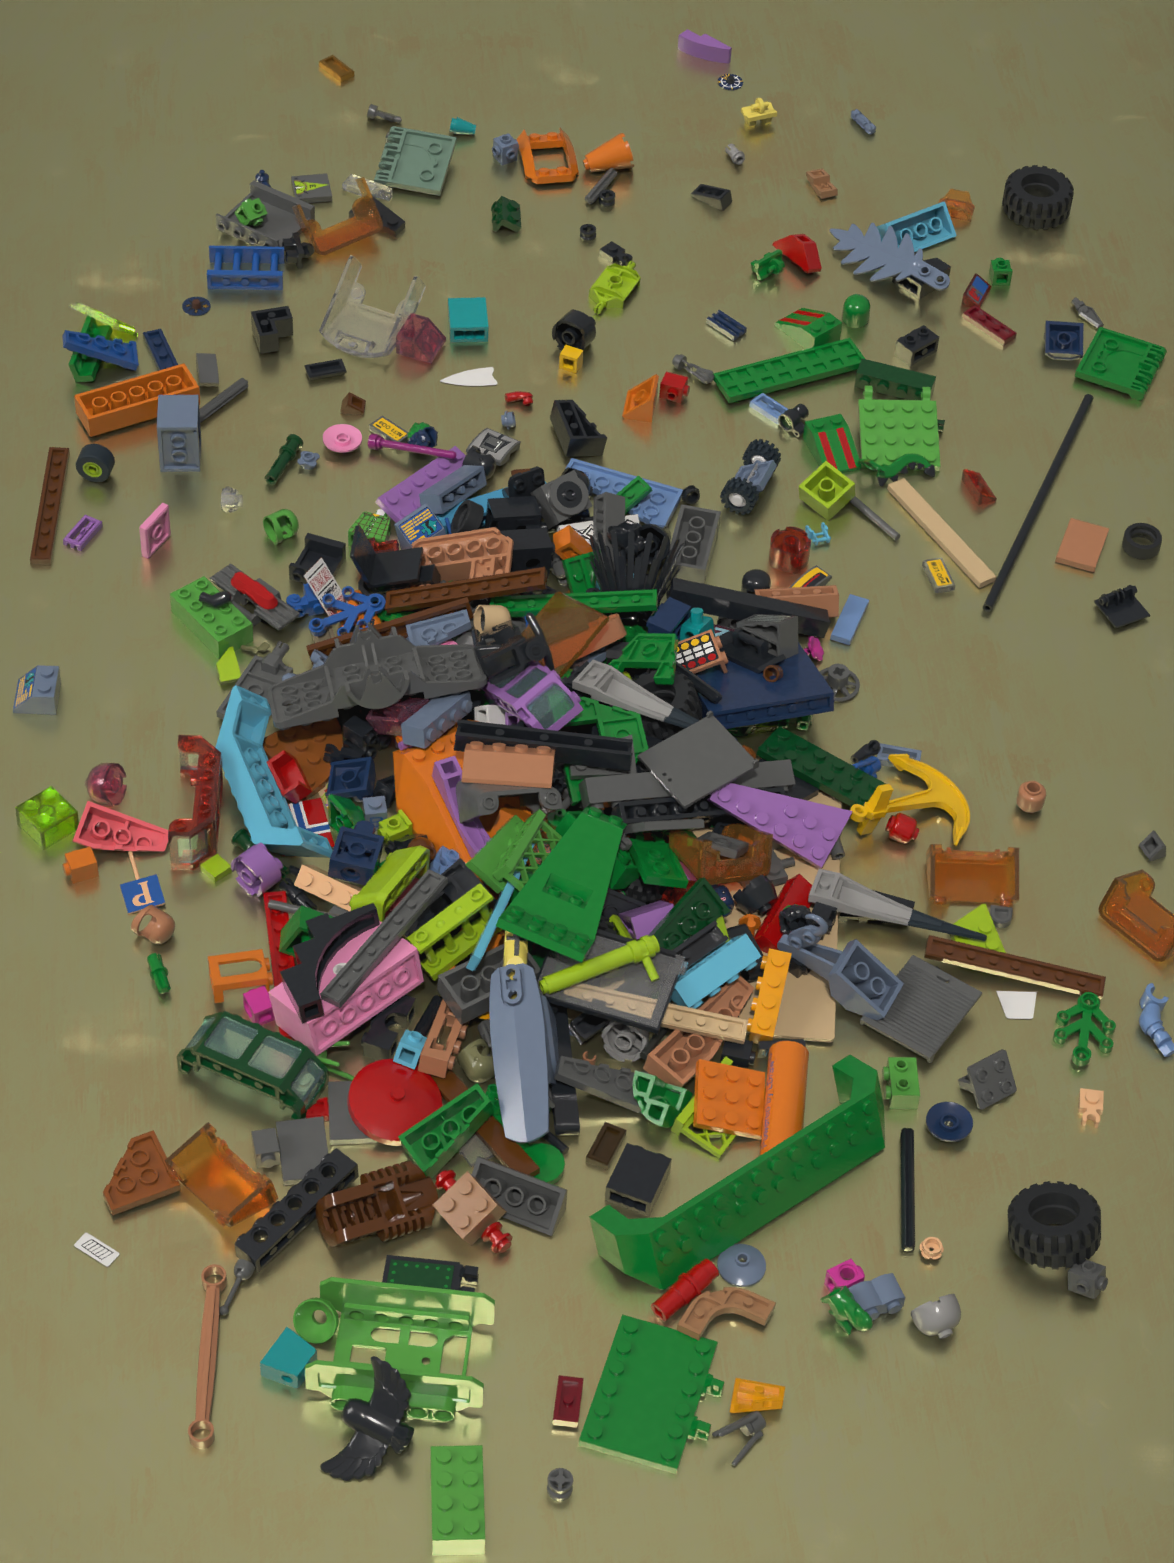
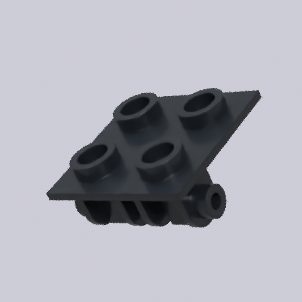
M1128 585L1123 590L1121 588L1113 590L1111 593L1102 594L1099 599L1094 600V603L1115 628L1150 617V614L1135 597L1137 593L1136 586Z

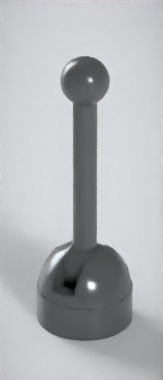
M244 1259L237 1260L234 1266V1275L237 1279L225 1304L220 1307L221 1315L228 1314V1307L241 1280H247L252 1276L255 1266L251 1262Z

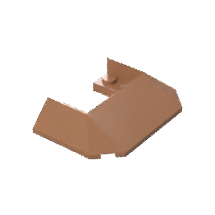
M495 527L421 538L411 544L412 548L423 547L421 565L435 564L441 575L440 581H457L511 572L514 542L510 537L501 534L500 530ZM430 583L410 586V588L430 585ZM418 609L407 610V611H417V612H418Z

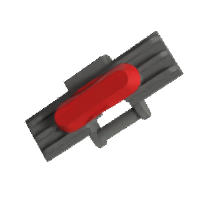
M231 563L210 577L211 582L223 591L231 594L230 602L253 623V626L264 620L277 630H280L300 616L298 611L281 600L279 591L261 578L253 580ZM252 602L256 609L252 614L239 604L244 606Z

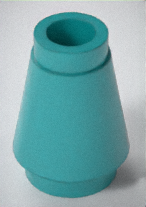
M458 117L452 118L449 132H452L453 135H474L476 125Z

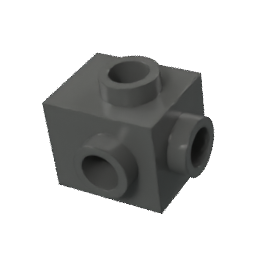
M1086 1260L1080 1265L1074 1264L1068 1270L1069 1291L1095 1299L1107 1287L1106 1266Z

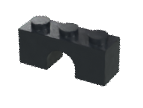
M404 995L379 1012L378 1015L372 1017L370 1030L368 1033H364L361 1040L363 1056L375 1060L393 1058L398 1048V1033L389 1030V1028L401 1027L408 1029L416 1013V998Z

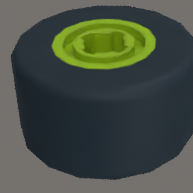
M88 444L82 448L78 456L76 470L86 480L103 482L111 474L115 464V457L110 450L102 445Z

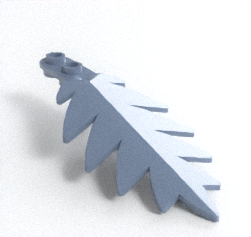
M874 223L870 224L865 236L855 224H851L848 231L830 229V233L839 241L833 247L834 251L853 250L841 261L842 265L866 260L853 272L854 275L864 274L881 268L870 278L871 282L898 275L896 282L913 276L937 291L946 290L950 284V278L947 274L923 261V251L921 248L914 255L913 243L908 233L904 235L898 248L897 238L892 226L888 227L882 242L879 231Z

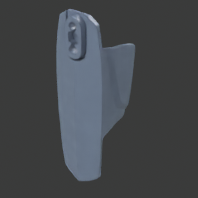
M524 963L508 964L504 967H499L491 975L489 1016L494 1073L505 1137L517 1143H530L549 1132V1084H556L554 1076L559 1059L556 1018L547 998L540 993L534 969ZM511 972H515V975L513 976L514 980H511L510 977H508ZM513 994H517L515 999H510Z

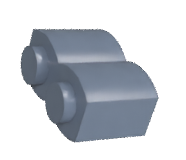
M893 1273L884 1274L871 1281H863L848 1288L855 1301L871 1316L872 1321L877 1319L880 1314L897 1313L904 1306L905 1296Z

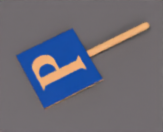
M128 851L136 878L134 881L120 884L128 915L139 912L149 905L156 907L164 905L165 900L157 874L140 879L133 852Z

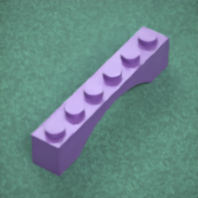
M452 756L434 762L432 777L472 859L486 845L490 837L479 817L474 818L469 823H460L456 785L462 779V769L456 757Z

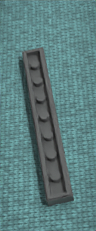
M428 869L320 993L321 999L341 1008L448 884L447 877Z

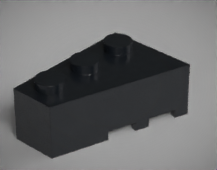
M554 400L550 420L565 456L603 455L607 441L606 435L600 434L597 431L595 423H590L586 419L584 411L573 400Z

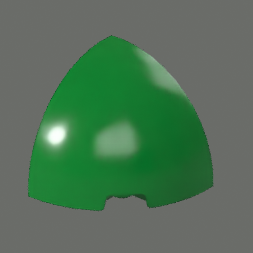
M635 1070L633 1095L638 1102L641 1113L658 1126L663 1128L672 1127L675 1119L690 1102L693 1093L688 1089L665 1083L657 1076Z

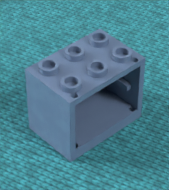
M158 395L157 437L160 472H200L201 426L199 395Z

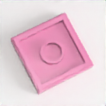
M161 503L139 527L142 557L150 558L171 535L169 506L165 503Z

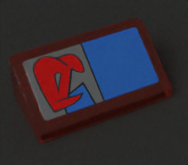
M975 273L963 294L962 305L968 307L976 305L980 308L992 286Z

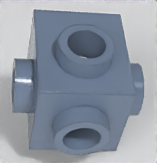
M509 133L493 138V157L502 166L517 161L519 144L516 139Z

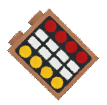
M712 629L678 642L676 661L693 674L718 664L721 665L724 674L728 673L725 664L729 663L725 651L720 652L719 649L723 648L719 636L714 637Z

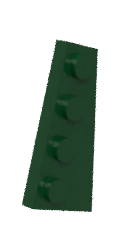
M699 878L648 936L654 935L660 947L673 950L713 921H717L716 919L729 913L730 909L705 878Z

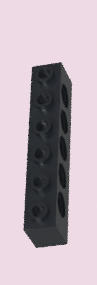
M337 1148L331 1153L326 1154L320 1164L314 1169H310L299 1184L293 1185L281 1201L275 1202L264 1217L258 1218L246 1234L243 1233L237 1238L234 1244L236 1257L251 1262L255 1266L254 1271L259 1273L316 1218V1204L319 1199L348 1188L359 1177L358 1164ZM278 1223L283 1224V1225H281V1226H274V1225H276V1224H278Z

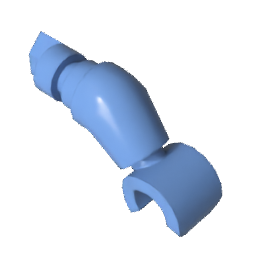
M1150 983L1140 999V1006L1143 1010L1139 1018V1024L1144 1034L1149 1035L1153 1039V1042L1164 1057H1169L1174 1054V1043L1171 1041L1172 1038L1168 1032L1164 1031L1161 1020V1011L1169 998L1165 996L1162 999L1155 998L1152 995L1155 987L1153 983Z

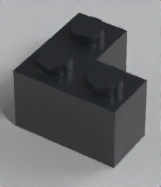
M289 306L251 312L252 331L260 354L279 351L278 338L293 336V317Z

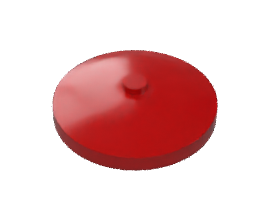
M393 1059L372 1062L363 1067L352 1080L347 1097L350 1116L360 1131L369 1138L386 1145L402 1146L398 1138L399 1135L442 1107L441 1093L434 1079L429 1074L418 1071L419 1066H416L414 1070L394 1062Z

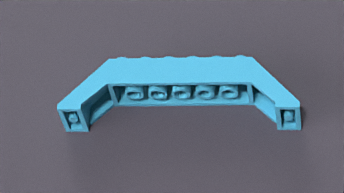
M235 685L231 691L215 751L218 756V762L224 770V776L231 787V793L238 804L237 807L244 818V824L249 830L251 841L255 845L261 842L271 852L284 856L330 858L333 850L327 838L296 825L287 801L282 796L266 763L268 757L262 745L268 720L272 715L267 699Z

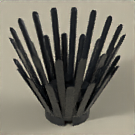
M615 531L611 532L615 571L610 548L607 545L605 546L602 533L598 532L597 534L601 553L594 537L590 535L589 541L595 558L593 559L594 564L591 561L589 562L601 591L652 590L654 587L658 593V606L671 585L672 577L675 578L680 570L678 569L679 565L674 567V564L684 543L679 546L676 552L680 539L674 542L655 584L668 543V535L664 536L660 550L655 552L649 574H646L653 538L651 532L647 534L644 551L638 552L635 560V569L634 532L629 531L628 562H626L624 548L620 549L619 556L617 533ZM654 611L610 613V615L619 614L624 625L633 626V624H638L639 626H646L649 617L653 615Z

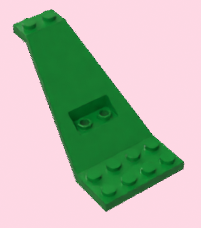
M586 807L501 914L496 927L582 963L595 941L619 844L627 824L620 817L602 814V811L596 807Z

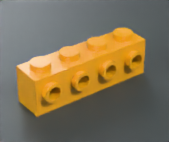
M769 948L768 956L763 955L760 969L764 970L763 977L758 976L755 990H760L758 998L753 997L751 1011H755L754 1018L748 1019L746 1031L750 1032L749 1041H753L755 1044H758L760 1041L773 1040L792 953Z

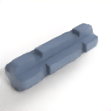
M858 109L851 111V118L869 135L876 132V126Z

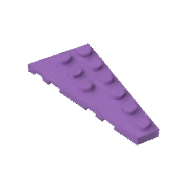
M454 446L450 451L456 452L457 456L455 459L436 458L378 497L375 503L397 523L421 507L420 493L462 467L466 455Z
M734 783L726 784V786L712 792L707 801L819 869L825 863L853 812Z

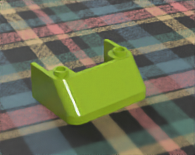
M419 845L389 853L384 864L360 892L354 894L349 903L351 911L374 903L379 920L383 922L385 920V912L415 877L420 879L429 869L430 850Z

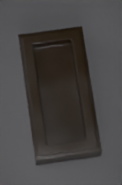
M604 1122L586 1156V1162L608 1170L626 1136L627 1130Z

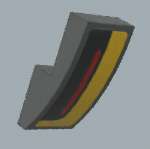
M816 565L800 576L789 588L825 586L832 579V576Z

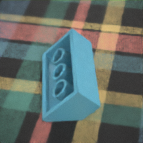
M945 201L877 226L881 242L888 227L892 226L897 238L898 248L904 235L908 233L913 243L914 252L920 248L924 249L957 236Z
M746 933L733 937L682 973L678 978L671 999L677 1005L697 1008L703 1003L702 998L707 995L712 997L721 991L719 986L723 983H732L740 977L738 975L743 969L748 971L758 964L756 960L761 957L760 953Z

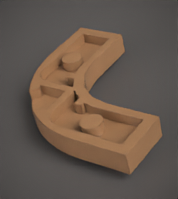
M724 1287L723 1290L711 1293L706 1291L695 1298L688 1306L677 1325V1331L700 1340L709 1323L715 1317L727 1313L744 1316L765 1326L775 1309L776 1302L749 1290L736 1287Z

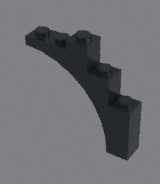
M374 903L330 918L325 913L306 920L310 940L293 946L298 965L280 971L284 989L302 1024L324 1016L319 989L322 976L336 953L355 937L380 925L377 908Z

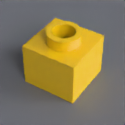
M565 345L560 353L559 368L577 374L583 365V350Z

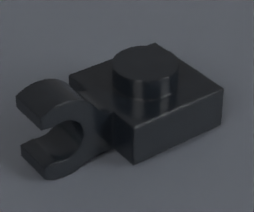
M326 744L324 751L331 754L324 753L323 760L335 762L362 758L363 752L341 747V751H339L335 745Z

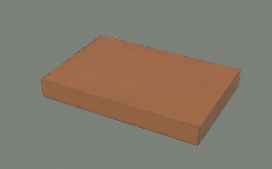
M1071 518L1055 562L1095 572L1109 528Z

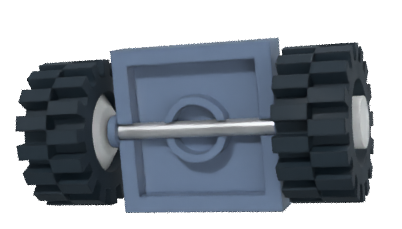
M755 439L753 442H750L742 457L744 466H741L735 477L731 478V480L729 479L724 486L720 498H722V504L726 503L724 507L726 509L730 508V512L734 510L736 511L735 514L738 515L740 512L742 515L749 514L759 499V492L765 489L767 482L781 461V453H778L779 449H774L775 445L773 443L771 445L768 444V440L763 442V439H759V441Z

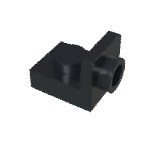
M394 775L377 780L372 797L385 796L387 809L391 807L393 799L396 797Z

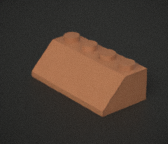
M472 741L470 744H466L464 750L461 782L552 788L555 750L548 746L528 748L527 745L518 744L515 747H510L504 743L484 745L483 742Z

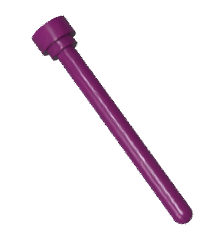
M371 434L368 438V448L372 450H379L384 447L455 459L457 456L456 452L384 440L378 434Z

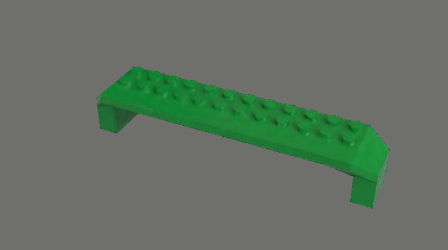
M848 1055L832 1065L840 1106L664 1217L628 1219L610 1205L592 1214L589 1218L598 1254L624 1274L664 1290L674 1284L680 1274L688 1272L705 1258L708 1260L713 1259L885 1148V1118L877 1070L852 1055Z

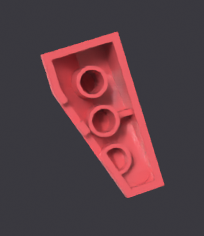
M87 801L72 842L85 847L91 846V849L164 852L172 831Z

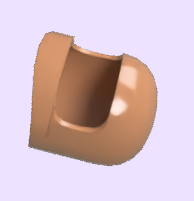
M149 905L142 909L133 919L131 930L138 936L146 937L151 943L160 945L166 943L172 937L175 930V921L169 914L158 907ZM146 915L152 916L149 924L139 931L143 917Z

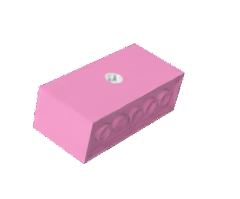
M379 925L355 937L336 953L322 976L319 993L326 988ZM401 937L341 1008L321 999L324 1016L302 1024L284 989L283 982L268 993L276 1025L296 1041L307 1046L315 1056H318L423 983L424 979L418 949Z

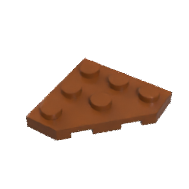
M154 1130L130 1139L123 1158H120L109 1185L107 1184L103 1191V1197L112 1216L181 1190L180 1183Z

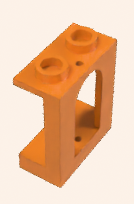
M263 949L208 956L209 975L215 1003L224 1002V990L264 985L269 992V986H273L272 972H267L270 971L269 958H264ZM244 961H257L260 963V970L253 973L225 977L220 975L219 965Z

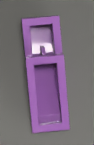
M688 29L679 35L678 50L700 59L718 63H730L732 48L707 34L699 36Z

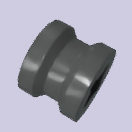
M564 1468L552 1470L548 1475L547 1493L556 1501H564L572 1494L573 1475Z

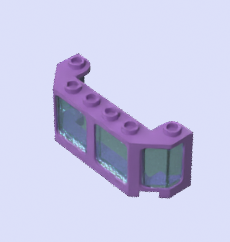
M532 660L526 663L523 671L500 683L493 685L490 684V679H488L487 684L482 688L485 691L484 697L490 705H498L524 721L529 728L558 731L584 710L579 704L581 702L579 696L574 691L571 692L561 682V678L556 671H551L546 665L542 666L538 661Z

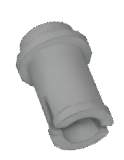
M729 144L728 147L731 150L726 147L725 152L731 157L734 164H742L745 160V154L739 151L734 144Z

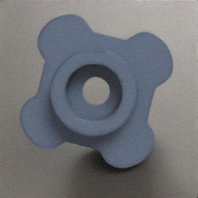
M302 451L301 458L297 460V463L304 469H314L320 455L310 451Z

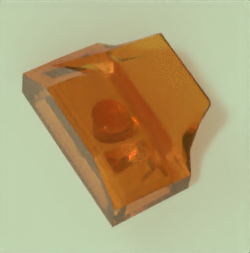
M950 189L938 203L945 201L951 218L971 222L975 206L971 201L970 193Z

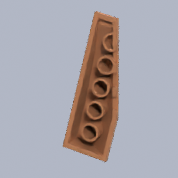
M740 976L732 983H726L721 988V991L707 1000L699 1010L737 1018L752 994L754 987ZM674 1030L648 1054L643 1069L649 1074L657 1076L665 1083L683 1087L695 1076L696 1062L699 1059L711 1061L723 1040Z

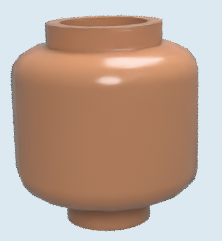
M1036 781L1024 782L1018 789L1017 805L1028 813L1040 811L1045 803L1046 789Z

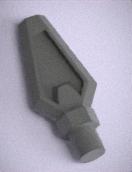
M1077 297L1072 300L1071 303L1075 306L1080 317L1097 329L1104 326L1092 307L1086 306Z

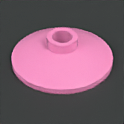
M338 424L329 427L324 432L323 443L334 452H350L361 445L362 434L354 426Z

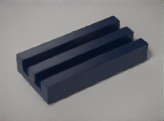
M721 310L706 318L708 325L733 341L744 335L747 331V327Z

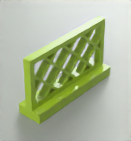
M725 1056L721 1063L732 1065L733 1061ZM694 1095L675 1119L671 1131L678 1136L680 1133L684 1134L719 1159L737 1135L721 1132L708 1133L706 1129H703V1133L696 1134L689 1128L693 1125ZM721 1137L722 1147L718 1149L713 1146L710 1138Z

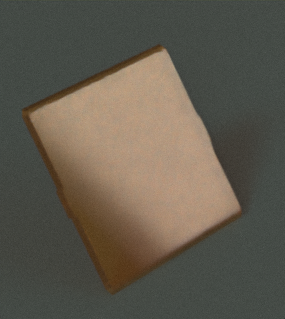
M556 592L535 618L550 648L554 671H556L560 678L588 648V645L607 624L609 617L561 592ZM529 624L521 633L526 639L535 636ZM544 658L538 661L542 666H545Z

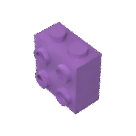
M660 900L619 913V917L632 938L640 940V937L649 935L674 905Z

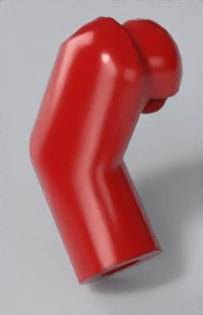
M516 391L505 393L506 403L523 400L525 406L533 404V395L530 392Z

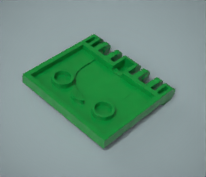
M1099 327L1076 369L1075 377L1129 394L1132 399L1142 400L1167 350L1162 346Z

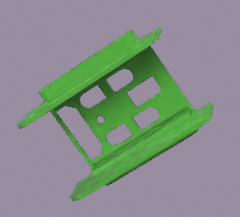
M330 1277L320 1282V1298L327 1300L337 1311L341 1312L333 1362L315 1360L306 1364V1389L320 1391L331 1398V1406L343 1411L349 1398H358L369 1402L374 1389L372 1364L350 1362L352 1347L386 1350L385 1361L392 1368L397 1369L400 1373V1378L406 1382V1388L411 1392V1397L408 1400L409 1407L404 1411L403 1417L447 1422L454 1419L455 1412L468 1407H483L484 1384L472 1376H466L472 1327L479 1324H494V1299L485 1293L337 1277ZM379 1328L400 1330L398 1344L378 1342L372 1339L371 1333ZM410 1332L433 1334L438 1339L437 1343L432 1347L408 1345ZM453 1336L467 1338L462 1375L440 1373L444 1343ZM428 1358L430 1359V1363L424 1365L422 1363V1359Z

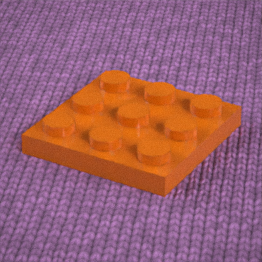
M699 1059L696 1062L693 1127L760 1140L764 1110L765 1072Z

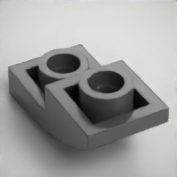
M196 353V370L198 372L199 386L218 387L219 376L216 354Z

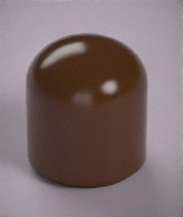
M769 665L763 671V676L768 682L778 681L784 674L783 669L778 665ZM776 676L774 680H771L769 677Z

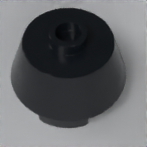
M766 875L754 878L742 891L739 889L733 895L734 900L737 902L736 907L746 914L756 916L768 913L773 908L772 905L778 900L773 880H769Z

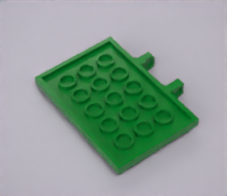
M622 1314L581 1432L578 1446L677 1474L687 1440H694V1437L708 1440L711 1431V1424L697 1420L698 1417L695 1416L701 1396L705 1397L706 1394L721 1398L725 1382L713 1378V1375L709 1374L718 1342L703 1337L700 1340H696L675 1329Z

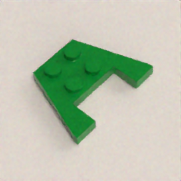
M638 633L622 650L623 654L618 659H613L608 665L621 673L625 668L658 669L653 677L655 683L673 685L678 638L676 634Z

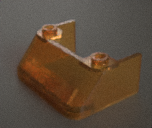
M364 177L355 179L362 194V197L356 199L352 204L355 216L324 230L321 229L320 224L316 220H306L300 204L292 206L304 236L313 245L314 251L317 254L327 255L381 231L383 222Z

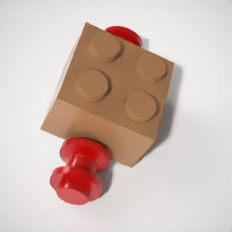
M453 1170L440 1172L436 1177L435 1187L438 1190L444 1189L446 1192L432 1206L455 1232L471 1246L481 1237L484 1242L490 1241L492 1243L491 1250L494 1253H504L511 1247L512 1236L510 1233L503 1234L501 1232L503 1226L500 1222H497L507 1211L481 1182L468 1171L458 1181L455 1180L456 1173Z

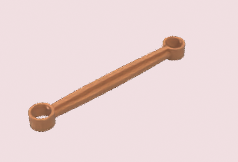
M217 1264L205 1267L201 1274L202 1286L206 1291L199 1347L195 1421L188 1428L190 1444L197 1449L208 1448L215 1440L214 1427L210 1422L217 1362L220 1292L227 1286L226 1271ZM214 1274L223 1277L220 1282L214 1284L206 1281L207 1277ZM198 1429H207L211 1432L204 1439L193 1437V1433Z

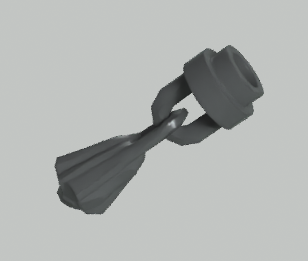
M677 354L673 358L672 364L674 368L678 370L686 369L703 384H709L714 380L712 370L688 363L686 356Z

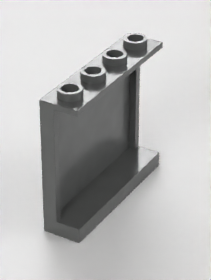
M253 180L250 183V193L225 216L216 214V229L254 246L282 247L283 239L292 238V233L298 232L300 235L315 221V206ZM250 198L251 200L259 198L268 213L263 219L264 222L256 227L254 225L248 227L241 224L234 213L242 202Z

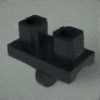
M298 232L292 233V238H286L282 241V247L286 251V262L296 263L297 268H303L302 258H309L314 253L313 245L306 242L301 244Z

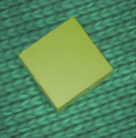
M218 853L200 864V870L214 883L232 872L231 865Z

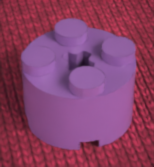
M261 842L251 846L231 862L232 872L236 870L238 877L235 878L238 884L252 896L256 893L257 897H259L281 880L280 870L283 868L281 861L276 857L273 858L266 846Z

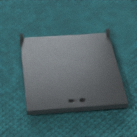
M709 711L702 720L638 755V759L684 809L759 767V761L754 759L713 716L712 711Z
M912 955L901 971H899V974L896 975L904 984L885 1017L874 1020L862 1016L860 1024L862 1026H869L926 1058L927 1062L932 1063L936 1052L982 996V992Z

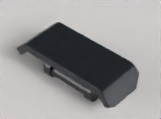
M739 628L735 629L734 632L728 631L719 636L723 648L719 649L720 652L725 651L729 661L755 673H761L767 666L777 665L786 659L784 654L776 657L768 653V641L751 636Z

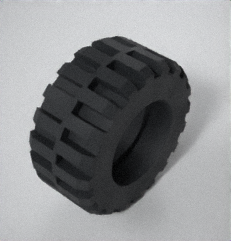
M1032 165V167L1024 166L1022 169L1019 168L1011 173L1006 180L1002 200L1003 210L1010 220H1014L1017 225L1021 224L1025 228L1030 227L1033 230L1055 228L1066 221L1070 215L1074 188L1068 177L1065 178L1062 172L1059 173L1054 168L1049 169L1047 166L1038 167V165Z
M657 670L650 671V674L647 675L644 673L639 676V679L632 680L673 707L699 721L701 720L703 713L702 704L692 681L686 675L675 671L673 685L656 684L653 677ZM640 714L644 732L647 736L666 740L685 729Z
M1046 1181L1040 1185L1037 1183L1033 1184L1029 1189L1024 1188L1021 1190L1019 1195L1012 1199L1008 1207L1009 1244L1021 1259L1025 1258L1027 1263L1031 1265L1037 1264L1039 1268L1052 1267V1270H1059V1267L1067 1269L1072 1268L1074 1264L1080 1265L1086 1261V1258L1089 1260L1100 1246V1206L1097 1204V1200L1092 1195H1089L1088 1191L1083 1188L1079 1189L1077 1185L1071 1183L1067 1185L1061 1181H1057V1183ZM1048 1224H1060L1061 1226H1049Z

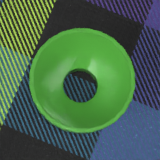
M317 1297L307 1299L299 1304L293 1316L296 1332L305 1341L314 1344L329 1340L336 1332L339 1322L338 1314L333 1305L327 1300ZM316 1310H322L326 1314L327 1320L325 1323L316 1321L314 1317Z

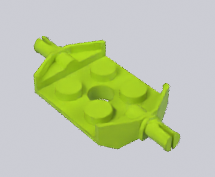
M629 261L627 266H621L616 263L611 264L598 277L589 289V297L597 304L593 309L595 313L600 314L603 308L623 309L625 299L637 284L640 286L641 278L638 272L633 270L636 267L634 261Z

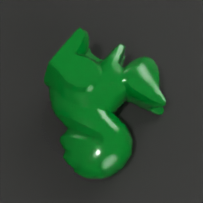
M846 1285L833 1288L832 1292L820 1299L822 1303L829 1304L831 1308L829 1313L835 1317L836 1323L848 1335L851 1334L852 1328L861 1332L871 1330L873 1326L871 1316L855 1301L854 1296Z

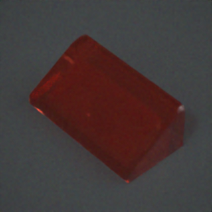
M967 469L963 470L962 481L978 505L997 500L980 473Z

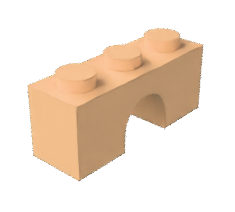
M302 864L294 883L295 886L348 911H351L349 906L351 898L362 889L355 884L328 877L327 871L314 865Z

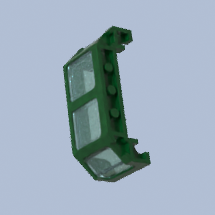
M226 1011L205 1016L203 1019L204 1023L185 1049H182L177 1055L179 1071L189 1074L193 1067L196 1072L202 1067L279 1101L280 1109L282 1110L286 1107L292 1109L291 1120L306 1118L307 1110L316 1103L329 1082L327 1067L303 1043L293 1041L284 1037L279 1032L270 1031L258 1023L249 1022L237 1014H231Z

